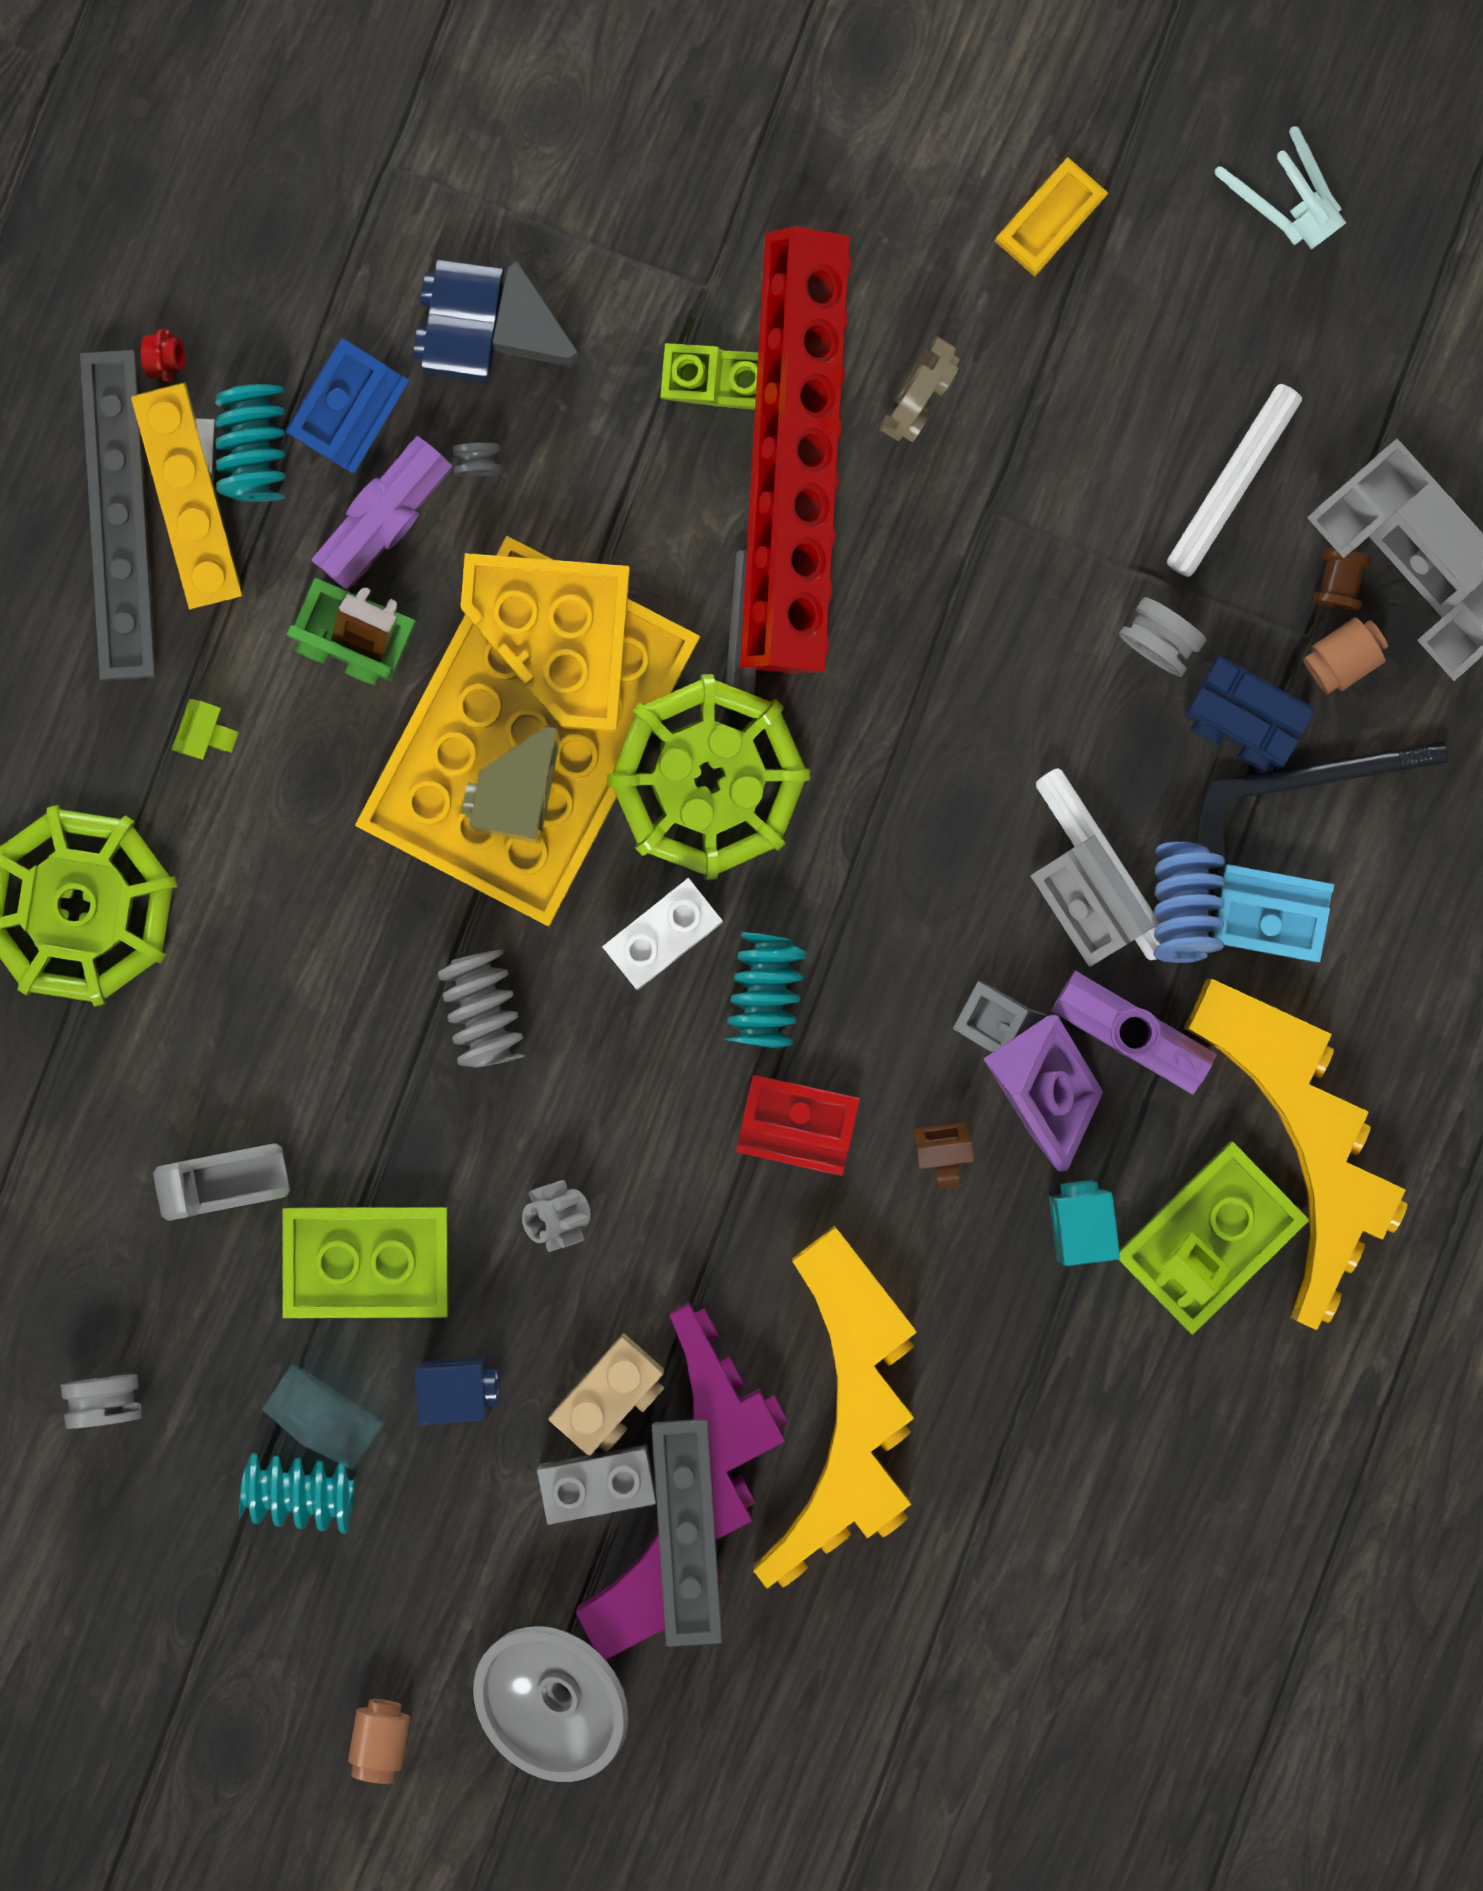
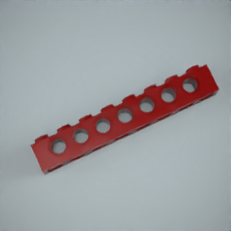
M798 226L765 233L740 668L791 674L825 672V658L829 651V638L827 635L828 606L832 597V583L830 581L831 555L835 543V529L833 526L834 503L839 484L836 472L838 440L842 431V423L839 417L841 386L845 378L843 347L844 332L848 324L846 310L847 279L851 271V259L849 256L850 236ZM804 338L806 339V342H807V350H806V347H805ZM801 392L804 397V405L801 399ZM798 446L801 451V459L798 454ZM795 500H796L797 506H798V512H797V513H796V510H795ZM792 554H793L794 561H795L794 568H793V565H792ZM789 609L791 611V623L788 615Z

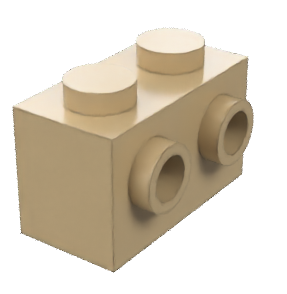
M623 1333L551 1413L548 1420L588 1456L597 1447L607 1453L628 1429L621 1421L630 1410L636 1406L643 1412L664 1389L657 1381L663 1375L664 1369Z

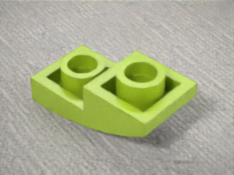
M665 343L660 398L693 404L755 410L758 352L725 351L717 346Z

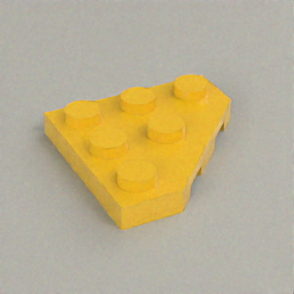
M465 553L461 609L562 728L617 732L630 567Z

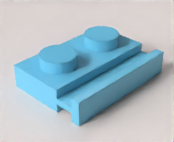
M1228 864L1224 865L1223 878L1225 879V885L1221 887L1219 897L1224 900V906L1221 909H1217L1215 914L1216 918L1224 921V927L1220 930L1212 931L1211 937L1222 940L1225 946L1320 962L1334 884Z

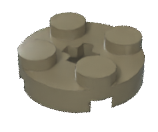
M938 336L932 340L931 352L925 349L893 400L898 406L891 417L887 414L885 415L879 428L880 431L896 441H900L902 437L911 442L916 439L930 415L927 413L931 405L927 402L933 391L942 396L959 369L956 365L960 358L954 355L956 347Z

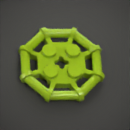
M702 674L699 681L646 705L638 703L632 710L635 716L613 773L607 774V786L613 787L637 842L634 848L642 856L648 853L704 875L705 880H716L719 873L772 849L779 851L784 846L785 842L782 839L805 781L810 780V769L804 767L781 713L784 708L783 705L776 699L768 701L717 681L713 674ZM715 703L753 719L742 731L714 721ZM700 704V720L673 732H670L661 723L665 719ZM763 729L766 730L781 768L765 769L753 739ZM653 732L662 740L656 764H653L650 772L636 773L650 734ZM705 762H708L709 766L713 769L720 767L722 771V777L717 780L718 787L711 792L706 786L697 788L694 779L701 775L699 766ZM766 781H782L765 824L754 813L756 806L762 799L764 785ZM651 785L664 813L654 824H652L636 786ZM746 821L757 832L717 851L716 834ZM674 823L702 833V850L665 837L664 834Z
M59 805L47 807L45 815L0 846V959L19 984L17 990L26 996L33 992L89 1001L93 1003L94 1007L104 1005L108 996L155 962L161 964L167 955L163 952L172 891L174 888H177L175 876L170 877L134 828L135 821L125 815L122 819L61 810ZM66 832L108 840L99 854L69 849ZM52 836L55 852L49 855L48 859L39 865H35L30 870L17 862ZM120 847L123 848L144 877L145 883L130 886L123 874L112 862ZM12 873L22 879L18 911L15 914L3 916L9 876ZM74 890L83 891V900L90 902L89 912L81 913L79 921L69 920L70 912L66 909H61L62 899L72 898ZM150 894L143 939L128 931L133 898ZM21 925L31 936L39 950L32 963L28 961L6 930L7 928ZM120 941L136 949L105 973L99 975L96 959L105 952L110 951ZM52 957L82 962L86 979L46 973L44 969Z

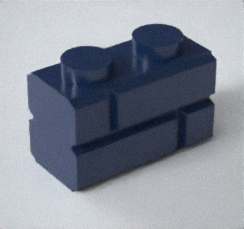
M1218 656L1209 668L1184 717L1194 722L1190 728L1194 734L1215 745H1219L1222 738L1242 748L1238 754L1241 760L1266 772L1270 765L1278 769L1285 765L1310 721L1315 708L1224 657Z

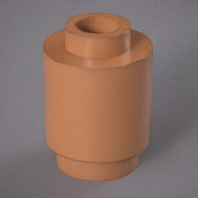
M1354 617L1311 646L1312 653L1303 658V661L1315 682L1328 695L1337 688L1340 691L1345 690L1385 663L1382 651L1388 647V644L1378 627L1371 620L1363 624L1358 618Z
M370 1699L368 1707L356 1709L348 1762L353 1765L351 1773L353 1778L380 1784L395 1782L396 1771H401L403 1767L411 1719L409 1715L401 1713L402 1705L400 1703L382 1699Z

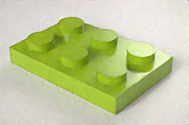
M1230 1141L1119 1250L1120 1259L1118 1260L1193 1335L1309 1219L1234 1142ZM1192 1231L1231 1270L1218 1291L1203 1305L1194 1299L1190 1305L1180 1307L1177 1301L1185 1289L1175 1279L1167 1281L1162 1287L1156 1281L1164 1269L1162 1266L1176 1245Z
M448 1207L283 1208V1318H439L449 1316Z

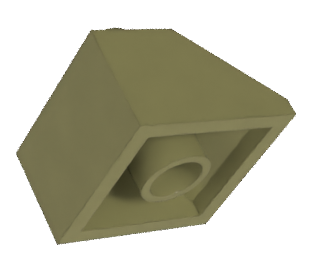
M544 727L480 770L477 783H467L462 814L470 818L469 826L473 830L540 844L561 740L557 729Z

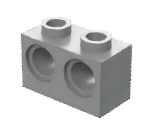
M647 1443L610 1450L607 1453L599 1452L590 1456L584 1455L543 1463L537 1469L547 1525L656 1504L657 1501Z

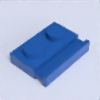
M341 338L287 426L285 433L353 474L404 391L409 379L394 372L385 364Z

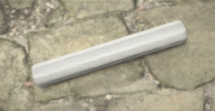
M1283 384L1277 385L1167 559V564L1174 571L1189 577L1195 572L1302 402V396L1291 387Z
M1054 769L1038 779L1036 782L1037 789L1075 847L1093 835L1097 837L1154 925L1152 929L1136 938L1135 941L1147 959L1156 960L1153 952L1160 943L1154 938V930L1160 922L1156 920L1152 909L1062 770Z

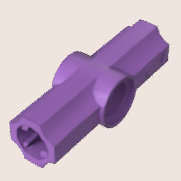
M417 436L409 443L404 452L394 461L393 465L381 479H373L359 493L346 512L348 517L311 559L312 562L346 591H349L353 585L355 586L358 579L367 572L385 548L390 550L407 533L419 516L417 510L453 470V465L431 445Z
M1076 970L1065 984L1051 1010L1052 1013L1112 1047L1117 1053L1129 1057L1191 1095L1195 1093L1203 1082L1217 1056L1215 1052L1160 1021L1149 1011L1138 1008ZM1130 1017L1141 1019L1148 1029L1146 1041L1136 1049L1127 1047L1120 1038L1119 1030L1121 1024Z

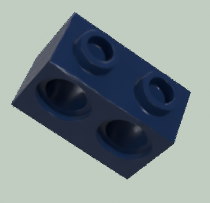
M488 1356L422 1361L415 1369L419 1425L486 1420L492 1411L491 1406H497L498 1401L501 1400L498 1368H488Z

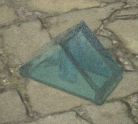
M294 1363L290 1366L262 1408L264 1412L299 1443L338 1463H344L346 1467L352 1470L384 1424Z

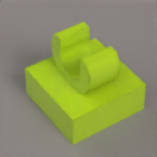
M189 699L172 750L201 760L204 759L208 746L232 753L239 732L216 724L221 708L199 700Z
M1191 1231L1176 1245L1162 1266L1164 1269L1158 1276L1156 1283L1162 1287L1167 1281L1175 1279L1185 1289L1177 1301L1180 1307L1190 1305L1194 1299L1203 1305L1218 1291L1231 1269Z

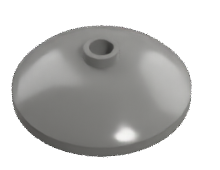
M524 1627L509 1632L497 1640L479 1662L473 1686L474 1703L478 1719L492 1744L506 1759L518 1768L545 1780L556 1782L579 1781L600 1772L619 1752L628 1727L626 1698L612 1668L595 1649L583 1640L554 1628ZM562 1685H564L570 1692L565 1690Z

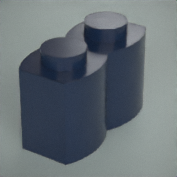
M437 260L435 274L425 273L421 304L430 306V314L427 327H417L414 343V359L422 360L424 374L489 383L494 355L493 338L504 284L502 269Z

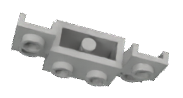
M1396 439L1307 518L1343 558L1368 537L1373 540L1442 617L1417 641L1455 681L1483 656V533L1405 446Z

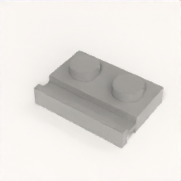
M1095 835L1030 875L1089 967L1154 927Z

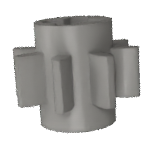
M564 1180L529 1191V1196L533 1203L527 1204L524 1207L522 1222L527 1235L534 1242H546L547 1251L551 1252L584 1240L580 1229L585 1228L589 1224L590 1208L586 1198L580 1191L576 1189L567 1190Z

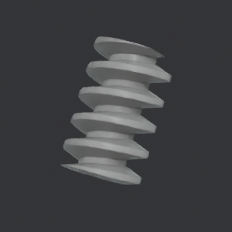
M503 949L452 960L450 965L438 972L439 980L456 983L454 987L443 993V1001L460 1003L461 1005L447 1016L448 1022L465 1025L463 1030L452 1037L453 1044L470 1046V1050L457 1058L458 1065L479 1068L527 1056L526 1054L510 1052L509 1048L521 1041L523 1036L522 1033L505 1031L504 1027L517 1019L518 1013L500 1009L502 1003L514 996L513 991L498 989L495 986V983L509 975L508 969L491 967L490 962L504 954Z

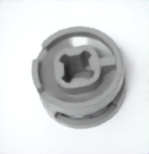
M1144 597L1136 608L1138 616L1132 623V627L1124 626L1119 632V636L1134 650L1173 675L1182 677L1187 669L1180 659L1187 660L1192 652H1199L1207 639L1199 630L1162 604Z
M137 1374L116 1375L60 1384L62 1399L68 1400L69 1412L64 1414L66 1429L101 1426L143 1418L141 1404L136 1403L134 1391L139 1388Z

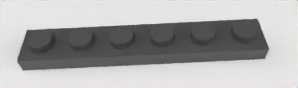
M135 350L80 353L99 678L102 681L157 678L143 440L131 400L133 395L140 394L137 352Z

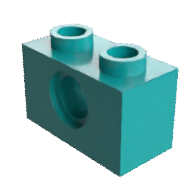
M1093 1180L1060 1184L1061 1194L1049 1195L1057 1261L1064 1266L1120 1259L1112 1193L1104 1189H1098L1097 1182H1093Z

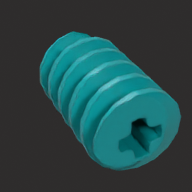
M249 384L235 386L216 395L215 404L219 408L228 411L217 416L215 420L216 427L229 432L216 439V448L219 451L230 454L216 461V470L230 476L218 481L216 484V491L221 495L236 500L269 502L285 498L286 495L270 490V484L285 479V473L270 469V463L285 458V452L269 447V441L285 436V430L269 425V419L285 414L284 408L269 403L270 397L284 393L283 387L269 384Z
M741 932L740 938L753 944L754 949L738 952L737 959L750 966L751 970L735 973L734 981L748 990L745 993L731 995L730 1002L743 1009L744 1014L730 1016L727 1019V1024L739 1030L741 1035L725 1038L724 1040L772 1048L793 1045V1038L779 1031L782 1026L796 1024L797 1017L785 1011L783 1005L799 1002L800 995L786 988L787 983L803 980L804 974L792 968L790 962L806 959L807 952L793 945L792 939Z
M251 1453L242 1479L239 1519L241 1520L248 1507L253 1524H261L268 1510H270L274 1525L282 1527L290 1512H292L297 1529H304L311 1516L314 1515L317 1529L325 1532L328 1530L333 1518L336 1517L340 1533L347 1534L350 1531L353 1516L356 1476L353 1480H348L345 1464L338 1463L332 1477H326L323 1461L319 1460L316 1461L310 1475H304L301 1458H295L288 1473L282 1472L279 1456L274 1455L267 1469L261 1470L258 1455Z

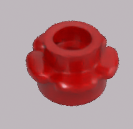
M159 329L156 334L145 335L142 339L141 361L147 377L150 379L162 378L165 383H170L174 380L175 374L178 371H182L185 367L186 354L183 342L180 338H174L169 330Z

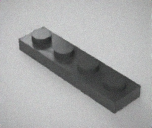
M707 1419L652 1422L666 1647L722 1643Z

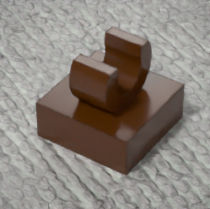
M364 587L357 593L356 597L349 594L345 596L337 612L331 640L381 662L389 648L395 627L397 602L390 599L384 610L367 603L371 590Z
M967 1122L913 1129L919 1168L934 1167L938 1188L960 1186L957 1164L974 1162L972 1140Z

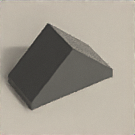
M518 262L509 266L493 338L495 352L569 367L579 362L578 352Z

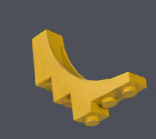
M1207 979L1184 1029L1219 1049L1252 1078L1279 1114L1295 1147L1307 1190L1310 1236L1304 1278L1290 1318L1317 1330L1321 1321L1326 1323L1331 1321L1339 1306L1342 1293L1335 1290L1344 1271L1352 1273L1362 1256L1365 1244L1358 1241L1362 1231L1379 1239L1384 1238L1387 1230L1394 1233L1398 1229L1407 1209V1203L1401 1201L1406 1189L1346 1162L1350 1153L1356 1156L1360 1153L1367 1140L1371 1126L1364 1123L1369 1113L1368 1111L1309 1084L1312 1076L1321 1078L1330 1063L1334 1049L1328 1047L1327 1044L1332 1034L1214 979Z
M833 1226L792 1258L794 1265L816 1298L830 1335L837 1374L836 1421L827 1461L809 1501L786 1534L753 1565L754 1573L766 1588H769L776 1581L783 1588L798 1578L808 1568L803 1560L820 1547L827 1554L843 1543L851 1535L847 1526L852 1522L858 1525L867 1538L877 1531L882 1537L887 1536L907 1520L908 1516L904 1510L911 1505L909 1498L872 1451L880 1445L886 1452L901 1442L911 1433L906 1424L913 1420L914 1417L874 1365L882 1359L888 1366L899 1360L914 1347L909 1338L916 1334L917 1331L836 1226Z

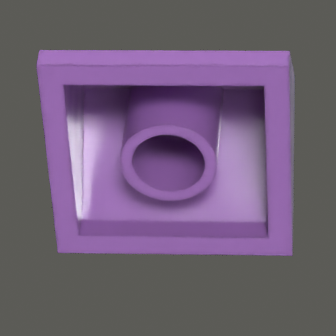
M1052 1015L1045 1017L983 1060L1037 1145L1057 1171H1068L1100 1101L1103 1090L1059 1017Z

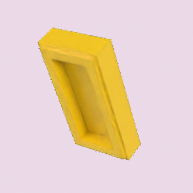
M1067 157L996 237L995 242L1035 277L1105 199L1108 192Z

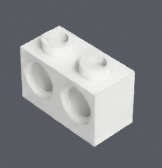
M687 878L602 947L636 990H639L721 925L723 921L690 879Z

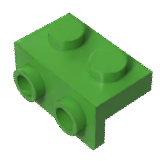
M314 578L294 626L290 625L286 634L291 640L298 642L294 652L322 664H325L328 655L348 664L344 673L375 686L378 677L391 682L417 622L395 612L397 619L389 648L381 662L373 660L331 640L340 605L347 594L356 597V595L318 578ZM369 600L367 602L382 610L385 609V607L378 605L374 602H371Z

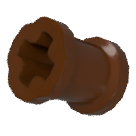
M1323 548L1322 557L1326 560L1322 585L1320 592L1314 593L1312 602L1338 610L1361 611L1362 602L1358 600L1364 568L1370 566L1372 557L1352 551L1343 558L1335 548Z

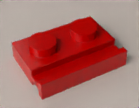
M753 1075L736 1152L843 1176L860 1098Z

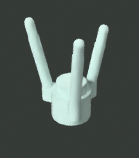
M1296 126L1291 127L1289 133L1316 190L1313 193L1289 155L1285 151H1280L1277 154V158L1304 200L1290 211L1296 221H1290L1223 167L1215 169V175L1282 229L1293 245L1304 239L1310 249H1313L1346 224L1339 214L1342 208L1331 195L1308 144L1305 142L1300 129Z

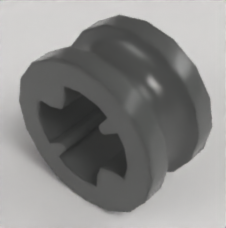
M468 443L453 446V455L459 458V464L454 467V475L481 477L501 474L502 465L496 462L497 454L501 453V445L496 443Z

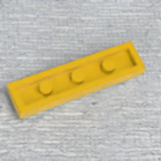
M186 382L133 395L131 397L189 609L241 597L243 595L242 587Z

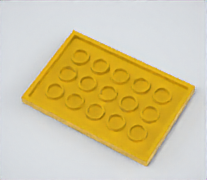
M506 536L496 555L553 560L509 536ZM627 598L617 732L562 728L465 614L355 826L550 927L617 799L613 787L607 786V774L613 773L635 716L632 710L639 702L642 705H646L672 693L700 640V636ZM544 727L557 729L561 740L540 844L473 830L469 826L470 818L462 814L467 783H477L480 770Z

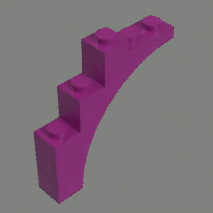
M688 1302L671 1311L670 1317L687 1359L694 1397L693 1420L707 1419L714 1528L715 1540L751 1522L752 1515L748 1508L756 1504L742 1474L732 1478L729 1471L785 1442L781 1428L789 1425V1422L775 1395L765 1400L760 1389H757L742 1398L739 1397L736 1390L745 1385L730 1357L720 1361L711 1341L719 1338L714 1324L705 1308L695 1313L691 1303ZM659 1531L645 1552L614 1583L577 1607L576 1615L591 1644L605 1660L665 1629ZM717 1569L718 1585L723 1583V1580Z

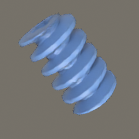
M1167 842L1159 845L1155 853L1162 861L1157 863L1155 875L1161 882L1155 887V896L1161 903L1156 905L1154 916L1160 924L1154 930V938L1160 945L1155 948L1153 955L1156 959L1163 962H1197L1206 958L1208 953L1220 951L1224 948L1222 940L1208 937V932L1222 929L1224 921L1220 918L1208 916V911L1221 909L1224 906V900L1221 897L1209 895V890L1223 887L1225 879L1221 876L1209 874V869L1222 867L1225 864V858L1218 854L1209 853L1208 848L1192 842Z

